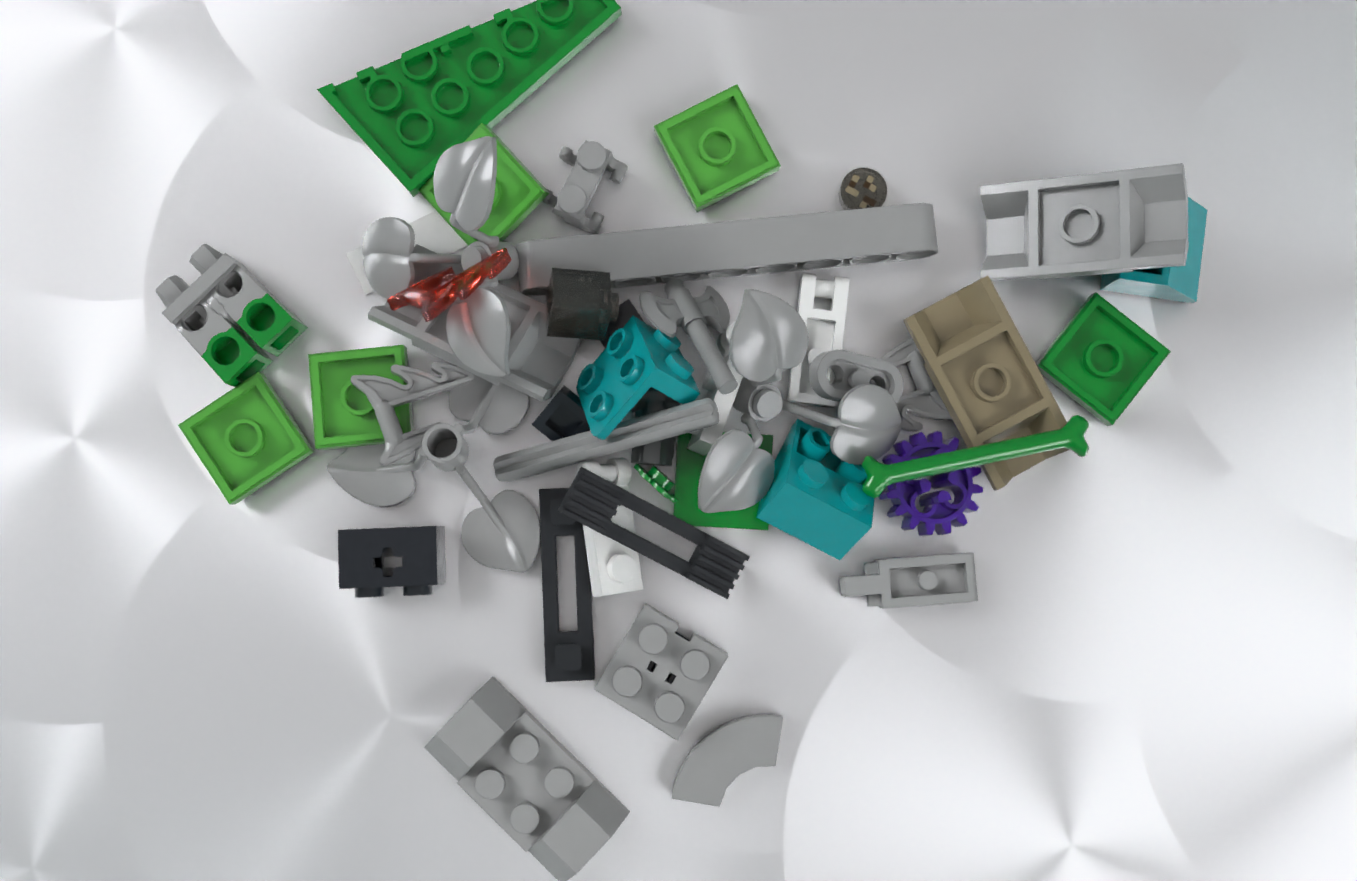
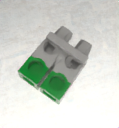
M203 244L191 255L189 260L202 274L195 282L189 286L182 278L173 275L156 288V293L166 306L162 314L170 323L176 326L183 337L223 382L233 387L238 386L257 372H263L273 362L263 350L278 357L308 329L243 264L226 253L218 252L208 244ZM236 324H238L257 343L258 346H256L251 341V339Z

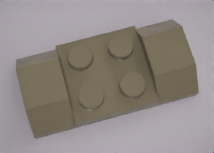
M988 275L903 320L925 361L923 365L968 448L1060 429L1067 423ZM1060 448L981 465L995 491L1006 486L1013 477L1070 449Z

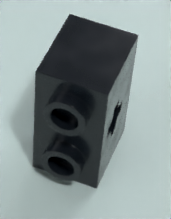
M445 526L338 530L339 589L354 588L355 598L384 596V587L403 586V596L433 594L432 585L446 583ZM392 555L402 557V566L396 567L394 570L392 567H384V557Z

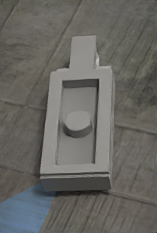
M971 552L878 559L875 562L864 563L865 575L839 577L841 596L867 595V606L869 607L879 606V608L884 609L978 601L974 553Z

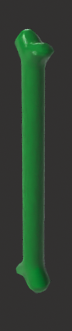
M1075 415L1060 429L889 465L882 464L868 455L861 464L867 475L862 485V491L869 497L877 498L891 484L1060 448L1070 449L1079 457H1084L1089 450V446L1084 438L1089 423L1085 418Z

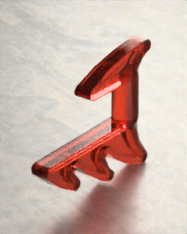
M502 248L457 275L452 267L435 273L388 298L387 302L392 311L408 305L421 309L425 321L429 322L446 310L457 297L460 300L469 297L483 283L487 276L489 279L495 278L507 267L512 259L507 248Z

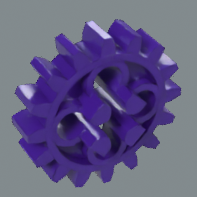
M940 431L932 432L927 437H925L923 432L910 435L909 442L906 440L896 442L893 447L897 455L890 454L884 456L882 462L889 465L956 451L959 439L954 437L943 442L942 432ZM981 467L931 476L929 480L924 478L891 484L887 486V491L880 494L879 500H891L893 506L887 512V516L892 518L902 515L904 518L901 529L904 531L912 530L917 526L919 536L933 535L934 530L937 535L951 533V525L960 527L968 523L963 512H975L979 508L971 500V496L983 492V487L973 484L972 478L982 472ZM931 487L933 489L949 488L954 494V501L952 504L949 502V500H952L950 493L944 490L927 494L923 493L929 492ZM923 494L919 499L920 507L924 506L922 512H919L915 507V500L919 495Z

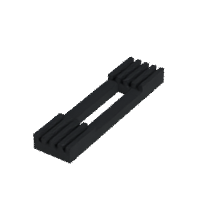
M583 467L579 469L558 508V511L567 517L619 542L726 599L730 595L728 594L729 589L733 590L735 586L733 584L734 580H738L740 576L738 575L739 570L743 571L745 567L743 565L744 561H748L750 558L745 553ZM618 505H623L695 543L697 547L689 562L613 523L611 518L613 515H616Z
M569 488L539 489L546 682L595 679L592 593L583 524L558 511ZM556 536H574L578 631H559Z

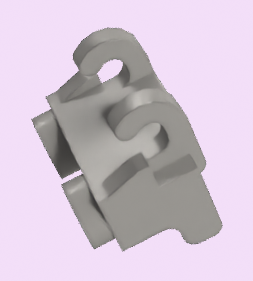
M585 140L584 144L579 148L577 156L572 153L573 150L565 146L562 148L559 154L560 159L573 166L558 196H554L553 192L547 189L550 194L543 202L553 207L552 213L563 217L565 222L589 233L598 234L604 216L594 212L591 219L585 216V212L605 169L612 172L610 180L620 184L628 170V166L613 157L612 151L605 149L600 143Z

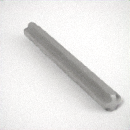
M704 398L622 421L604 440L593 436L590 430L498 456L493 461L495 476L498 481L510 482L711 427L719 423L718 408L714 400Z

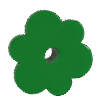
M638 463L635 464L634 468L661 495L674 504L678 501L674 496L675 494L671 491L675 483L654 465L647 471Z

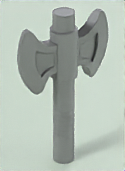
M672 279L666 283L664 289L668 299L658 297L648 291L641 292L639 302L643 314L648 321L669 337H675L677 327L682 326L684 332L690 336L721 394L733 392L737 388L738 383L706 325H709L718 332H725L730 322V313L722 296L714 288L707 286L702 296L692 297L690 291L684 287L680 279Z

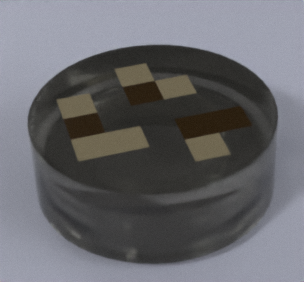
M863 167L852 170L844 177L838 193L840 204L844 210L882 207L887 197V185L884 178L877 171Z

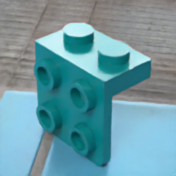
M632 316L623 328L616 330L612 334L607 347L594 363L587 365L582 370L577 381L576 390L593 436L600 440L606 439L650 387L681 404L693 402L701 394L692 376L694 369L683 357L679 349L681 342L676 336L669 337L637 317Z

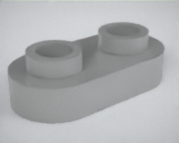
M832 350L819 354L810 365L809 381L811 387L820 397L840 402L850 389L860 384H869L871 378L877 386L890 393L895 403L899 401L903 392L901 373L892 363L845 350ZM828 368H831L835 374L832 384L826 376Z

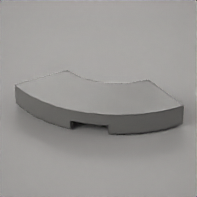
M758 714L745 716L727 722L710 733L691 750L684 760L674 783L672 799L720 807L727 787L740 774L755 767L776 766L783 722L782 715Z

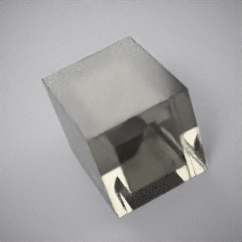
M552 268L545 298L547 337L604 341L609 322H616L619 313V294L611 292L610 272Z

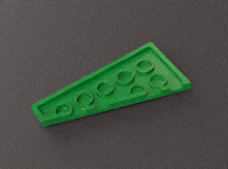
M537 0L513 11H510L509 8L494 14V19L473 28H470V25L401 53L400 59L376 69L373 66L357 72V77L336 86L331 83L317 90L414 197L419 193L421 187L434 175L436 164L444 151L451 146L463 143L481 123L488 125L491 129L616 21L622 15L621 7L615 0Z

